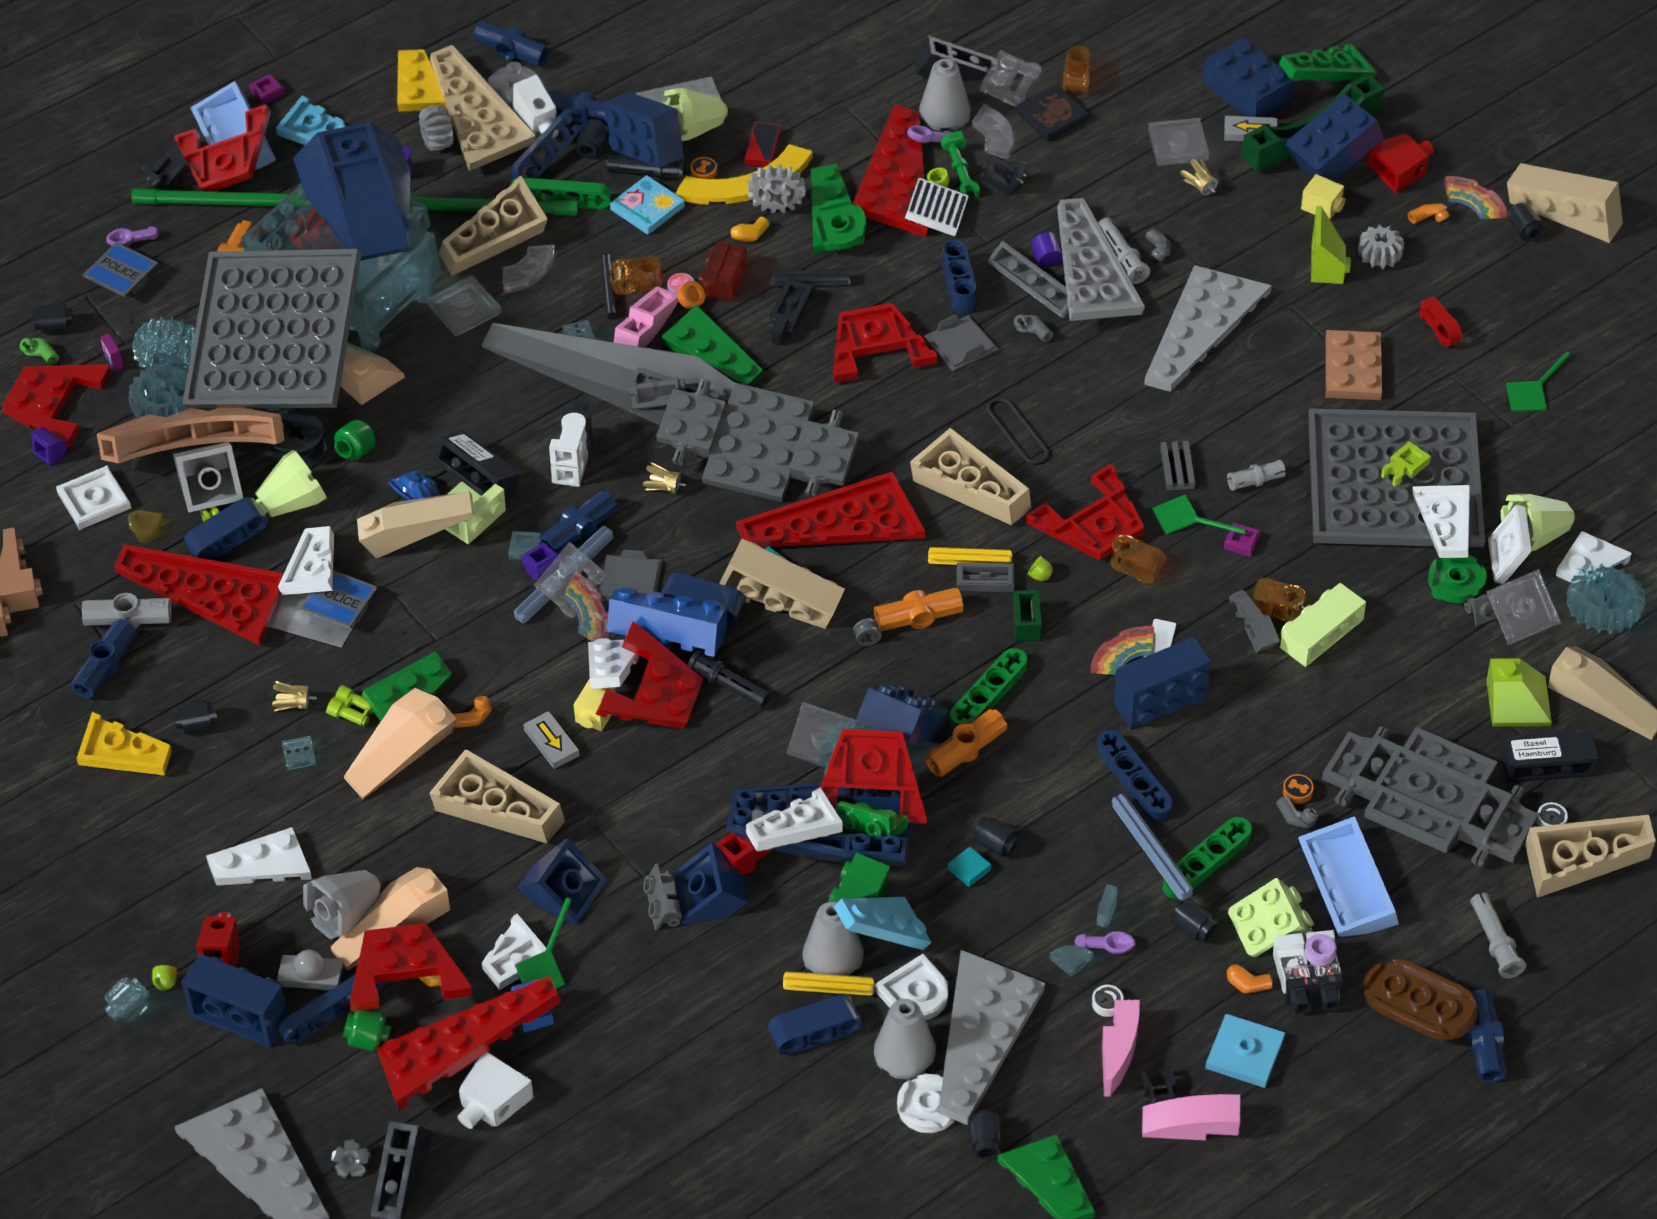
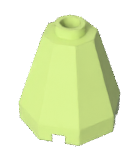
M686 88L670 89L664 93V96H668V99L662 103L678 110L682 141L690 140L723 124L724 119L727 117V106L720 97Z
M294 450L282 457L255 492L258 498L255 501L263 513H268L271 517L316 505L327 497L318 481L311 475L312 472Z
M1532 494L1508 495L1506 501H1509V503L1501 509L1502 522L1516 505L1525 507L1532 551L1541 548L1568 532L1575 519L1574 511L1567 502Z

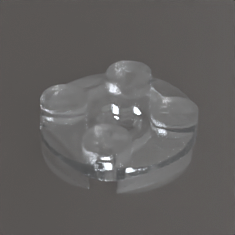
M510 62L506 67L499 69L490 76L488 84L510 107V105H513V87L511 86L537 74L527 67H522L518 62Z

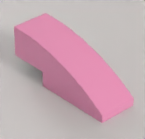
M656 286L630 307L629 317L615 328L614 343L645 348L660 331L678 303L677 294Z
M1115 1000L1114 1026H1103L1104 1096L1112 1095L1130 1065L1138 1034L1140 1000Z
M1199 1095L1176 1098L1144 1106L1142 1137L1206 1140V1134L1238 1135L1240 1095Z

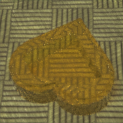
M139 510L132 512L128 516L127 521L130 530L135 532L137 540L148 543L156 539L163 523L162 513Z

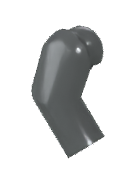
M1155 228L1149 230L1146 234V239L1156 246L1152 251V256L1162 262L1171 253V243Z
M1020 314L1014 319L1016 329L1022 333L1036 334L1043 342H1048L1053 337V332L1037 316Z
M1284 796L1276 802L1286 822L1290 825L1308 829L1312 828L1318 819V813L1313 808H1305L1303 812L1296 810L1288 796Z

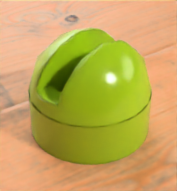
M935 168L928 173L927 179L929 182L948 187L949 176L944 168Z
M1040 556L1031 566L1028 575L1035 580L1046 581L1052 574V565Z
M160 965L152 969V981L157 989H171L175 985L177 980V969L175 967Z

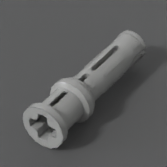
M1102 219L1098 225L1117 255L1123 269L1127 272L1131 283L1139 284L1146 280L1150 275V268L1140 260V253L1128 245L1112 219Z
M1482 893L1484 899L1482 901L1480 894H1477L1470 902L1489 939L1490 955L1496 958L1500 966L1498 970L1501 977H1516L1525 970L1526 963L1522 958H1519L1515 950V940L1507 936L1489 895Z

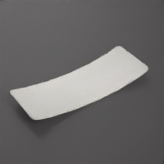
M1154 619L1150 632L1154 633L1152 654L1171 646L1176 623Z

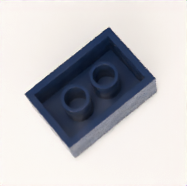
M1245 38L1237 40L1204 60L1203 83L1245 117L1265 118L1293 102L1295 80L1289 78L1281 67Z
M631 92L605 101V118L608 122L611 150L659 168L684 158L677 108Z
M1342 94L1285 142L1292 161L1310 177L1313 178L1315 175H1319L1334 182L1379 144L1384 137L1377 120L1346 94Z
M1192 637L1116 669L1114 706L1130 729H1133L1140 725H1147L1164 715H1171L1190 704H1197L1207 698L1211 661Z
M880 684L879 687L868 688L856 721L879 731L903 732L905 742L907 743L936 742L948 709L941 707V701L926 695L924 697L915 696V690L900 684L898 686L891 684L886 686Z
M200 954L182 981L190 1017L269 1048L272 1047L279 1036L278 1027L280 1023L288 1017L282 985L274 979H264L256 976L243 967L236 968L228 965L217 957L210 958Z

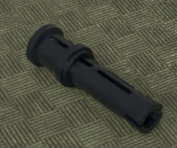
M609 154L606 169L609 172L655 175L656 178L661 180L664 177L678 178L679 181H683L687 175V159L681 158L659 168L629 156Z
M698 649L688 663L692 670L707 678L708 683L711 685L720 684L756 704L761 709L765 708L771 699V692L727 669L728 667L725 662L710 658L705 655V651L702 649Z

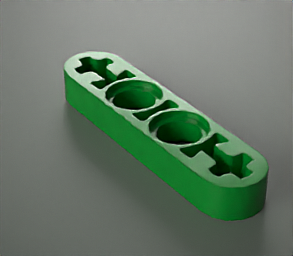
M523 178L536 200H578V208L605 209L610 205L612 191L605 184ZM549 190L553 195H545L541 191ZM568 192H576V193H578L580 196H578V197H572V196H569L567 193H568Z
M1011 648L1002 653L951 709L950 725L953 730L961 724H970L989 709L992 710L1026 672L1027 656L1025 652L1017 648ZM1000 677L1005 682L1002 685H993L990 683V679ZM975 696H984L988 701L978 704L972 699Z
M1241 817L1231 818L1176 863L1193 887V890L1250 842L1252 826L1248 820ZM1213 845H1221L1226 851L1222 854H1215L1209 848ZM1192 862H1200L1205 868L1201 871H1194L1189 865ZM1163 878L1162 888L1165 895L1172 899H1178Z

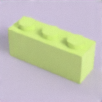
M1341 583L1332 590H1326L1315 604L1305 607L1299 617L1294 621H1288L1283 626L1280 648L1307 667L1364 620L1366 601Z

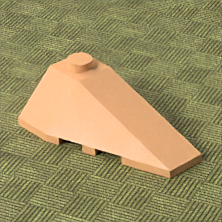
M347 342L340 386L361 405L405 378L404 373L388 359Z
M414 688L391 706L344 775V779L364 799L453 732L457 718L438 697Z
M416 867L392 881L355 927L340 936L331 946V951L338 959L343 960L347 971L358 965L365 930L420 923L428 924L450 911L446 887L431 869Z

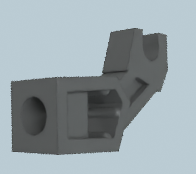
M1238 591L1229 597L1230 602H1235L1237 606L1236 616L1245 619V630L1256 653L1270 649L1280 641L1270 616L1262 614L1245 591Z

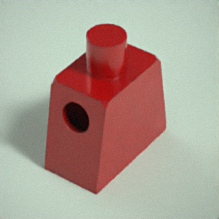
M1402 134L1377 144L1368 152L1366 164L1397 194L1425 175L1428 156L1433 155L1434 149L1427 140L1417 144L1409 135Z
M221 912L217 916L205 917L196 946L198 956L202 954L211 958L216 957L219 952H222L220 959L226 964L237 968L240 943L237 922L231 913Z

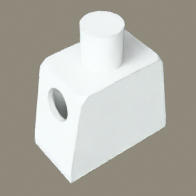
M537 75L513 84V111L538 138L556 119L555 105ZM558 130L554 131L553 139L557 137L559 133Z
M488 1052L478 1059L460 1087L461 1105L465 1109L458 1115V1119L469 1129H472L480 1119L493 1127L499 1126L533 1098L531 1080Z

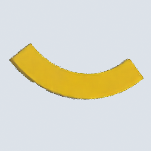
M788 144L783 153L770 165L773 168H777L778 164H782V169L790 166L792 167V173L797 171L801 173L813 158V151ZM752 173L735 178L716 180L685 176L676 191V195L682 198L684 202L708 205L709 202L726 201V204L749 201L752 199L748 198V180H751Z

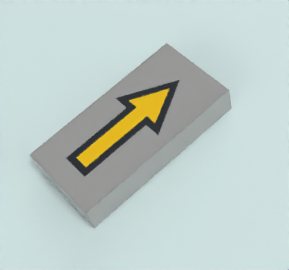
M1225 116L1224 141H1243L1244 134L1263 125L1277 126V118Z
M549 711L523 724L524 731L553 769L579 757L578 748Z

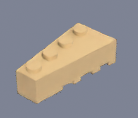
M1520 163L1507 182L1511 204L1525 203L1530 205L1538 215L1608 243L1611 242L1623 224L1618 182Z
M520 176L510 187L499 193L491 203L481 208L469 221L467 220L444 239L439 255L453 276L542 233L548 219Z
M951 428L910 461L914 482L1007 524L1013 525L1031 509L1029 488Z
M741 539L719 583L743 592L746 597V603H749L752 599L764 603L767 610L773 612L785 610L789 612L791 618L824 629L832 618L845 590L835 582L826 580L812 573L809 569L799 567L787 561L781 555L773 554L761 548L758 544Z
M466 749L430 791L433 805L438 812L544 843H548L565 822L560 803Z
M1649 815L1531 827L1525 847L1537 898L1649 859L1656 842Z

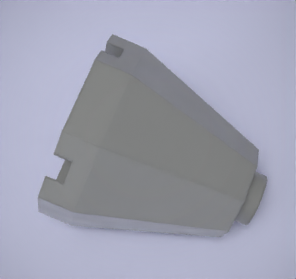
M367 870L322 876L303 885V904L307 911L313 910L315 917L311 918L314 926L331 940L351 931L380 897V882L374 874H370Z

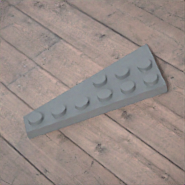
M1084 198L1060 200L1057 211L1070 321L1141 315L1145 306Z
M961 950L939 1114L966 1125L969 1123L970 1118L976 1111L1043 994L1045 983Z
M259 1089L175 1126L176 1133L183 1140L186 1139L194 1146L195 1151L212 1162L216 1169L247 1198L253 1199L268 1217L271 1216L274 1219H330L263 1089Z

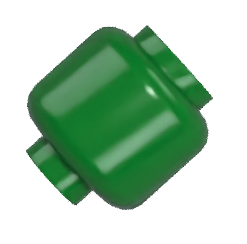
M359 420L351 421L340 428L334 437L336 452L341 457L351 461L359 460L374 448L376 443L372 428Z
M368 1009L355 1011L354 1014H348L343 1037L347 1038V1043L351 1047L374 1052L380 1043L384 1044L387 1042L391 1026L385 1025L386 1018L383 1013Z

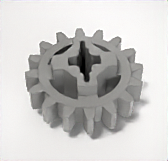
M769 164L767 170L758 168V174H751V180H748V198L753 199L754 206L761 204L762 211L771 208V213H775L776 209H780L782 213H785L786 207L793 210L795 209V203H802V197H805L804 178H800L799 171L792 173V167L790 166L782 169V164H778L777 168H773Z

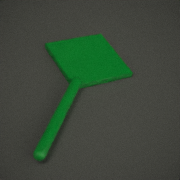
M1565 352L1538 381L1506 383L1511 412L1542 411L1547 409L1542 384L1570 356L1569 352Z
M1186 495L1152 508L1166 535L1195 523L1246 534V529L1197 517Z
M570 897L565 899L546 951L514 964L522 984L550 976L555 989L565 985L552 955V949L570 906Z

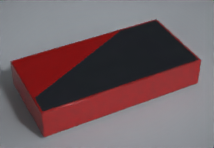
M755 122L745 156V165L765 167L772 163L781 132L780 125Z

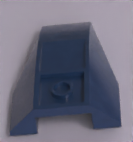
M371 122L317 132L293 158L306 198L346 249H358L362 253L361 261L410 251L411 174L398 136Z
M821 783L735 789L732 794L726 830L750 841L746 834L747 823L774 810L782 812L790 808L791 802L800 798L804 801L812 797V792L819 789ZM856 788L838 789V803L841 801L850 804L855 802L866 803L872 807L892 810L900 814L901 791ZM908 823V827L897 837L854 834L842 830V832L825 837H817L771 849L806 858L844 863L846 861L852 862L855 854L859 853L888 866L906 867L912 823Z

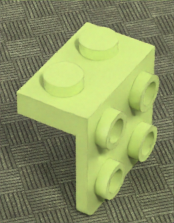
M460 482L448 494L470 492L473 497L475 516L450 526L445 530L469 545L506 511L504 489L497 484H494L485 494L480 496L466 484Z
M1275 878L1229 908V916L1246 952L1251 957H1257L1273 947L1275 936L1302 933L1305 943L1306 933L1313 932L1311 926L1314 924L1311 917L1299 905L1302 899L1298 891L1293 886L1288 887L1278 878Z

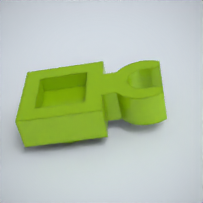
M1409 441L1391 456L1390 463L1382 468L1381 477L1384 479L1387 475H1395L1392 485L1398 486L1401 484L1405 474L1412 479L1429 465L1431 456Z

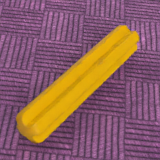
M931 547L928 551V561L930 564L957 565V563L1012 564V551Z
M785 972L783 987L785 990L870 996L874 992V979L872 977Z

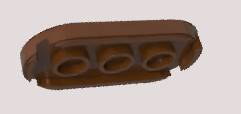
M1395 959L1392 960V963H1379L1370 969L1364 978L1365 999L1373 1010L1433 1039L1452 1040L1459 1038L1469 1032L1477 1021V1004L1472 993L1467 988L1410 961Z

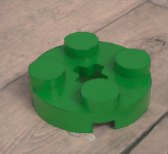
M836 199L823 204L820 207V212L813 218L815 237L823 245L824 249L828 251L848 249L862 243L867 227L865 214L861 207L857 204L856 206L849 204L848 200ZM837 221L846 224L843 228L834 227Z
M1469 554L1468 557L1442 558L1438 561L1436 558L1431 563L1428 574V584L1432 590V596L1435 599L1451 603H1467L1469 598H1476L1484 591L1487 576L1485 568L1483 566L1481 568L1476 563L1477 559ZM1455 575H1460L1461 580L1457 581L1452 578Z

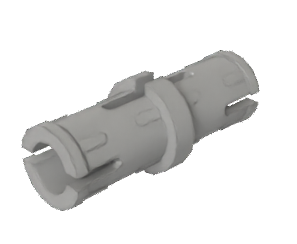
M1281 460L1260 466L1253 464L1249 469L1228 473V485L1232 491L1250 485L1261 486L1263 482L1285 477L1286 473L1281 472L1285 471V466Z

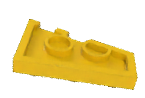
M424 50L398 51V112L421 111L430 106H443L447 109L433 67Z
M92 712L77 761L78 765L165 775L172 751L170 745L141 732L136 734L126 730L124 725L115 721L112 724L103 720L101 715Z

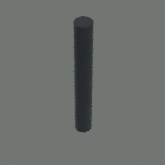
M604 254L601 256L606 314L608 319L613 320L617 318L612 260L609 254Z

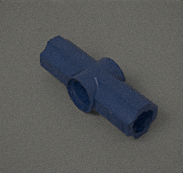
M480 20L473 33L474 41L495 49L501 58L508 61L516 57L533 65L543 67L550 54L548 46L528 39L526 34L517 27L505 30Z
M552 89L547 90L549 97L555 105L556 114H561L568 108H581L587 116V121L600 120L608 127V122L605 118V103L598 102L591 93L580 92L575 96ZM571 115L572 118H573V120H572L571 122H572L573 124H576L575 121H574L575 118H576V115Z
M606 490L604 492L600 491L580 507L576 505L568 507L563 512L560 521L539 536V543H546L559 554L578 539L580 541L588 540L595 533L597 525L618 510L613 496Z
M123 619L114 621L104 637L90 646L89 658L70 683L72 690L78 693L80 697L86 699L94 697L107 677H111L118 672V661L137 636L136 628Z
M1474 990L1472 995L1477 1004L1478 1017L1475 1025L1467 1032L1468 1046L1470 1051H1474L1478 1079L1483 1080L1485 1083H1497L1506 1076L1502 1051L1504 1044L1503 1028L1501 1022H1497L1492 994L1486 992V990Z

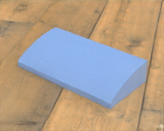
M234 81L194 105L191 109L208 145L246 133L245 111L251 110V107L244 93ZM265 136L255 170L276 160Z
M1355 816L1298 837L1339 936L1367 934L1399 924L1395 909Z

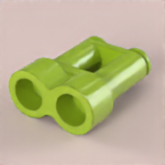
M344 685L339 687L326 710V713L336 718L341 716L363 727L367 725L370 714H374L370 705L362 696L355 694L353 689ZM351 705L364 709V713L350 708Z

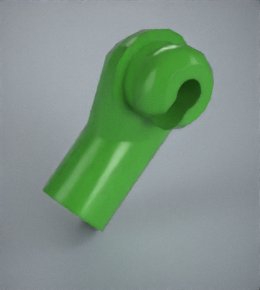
M24 338L20 342V349L28 356L43 357L49 365H54L59 360V355L44 339Z

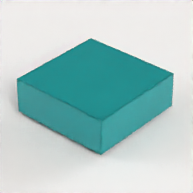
M969 847L948 863V870L970 887L991 871V864Z

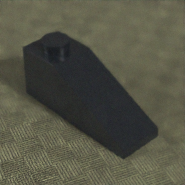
M931 36L927 37L914 56L916 74L924 78H929L934 63L942 59L953 60L957 63L963 81L991 80L998 77L995 58Z
M389 1121L371 1217L382 1219L404 1218L427 1162L432 1130L416 1125Z

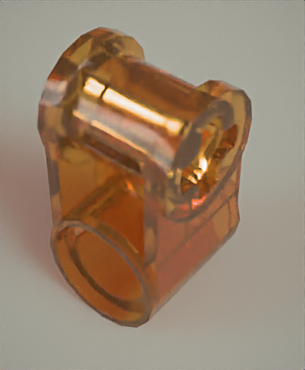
M1073 46L1067 52L1062 86L1064 92L1075 90L1088 94L1090 52L1084 46Z
M645 256L634 259H620L611 265L610 270L614 276L612 288L617 294L627 295L637 292H650L656 286L661 288L663 285L661 262L657 257ZM621 267L624 268V273H621ZM623 281L626 282V287H623Z
M1120 535L1113 540L1112 549L1114 553L1110 558L1111 566L1115 570L1123 572L1141 583H1153L1167 562L1166 555L1160 549L1149 546L1129 535Z
M1260 578L1250 599L1262 614L1288 622L1294 621L1301 615L1304 610V605L1302 604L1305 602L1306 594L1297 585L1277 582L1270 578ZM1290 608H1291V615L1288 614V609H1290Z

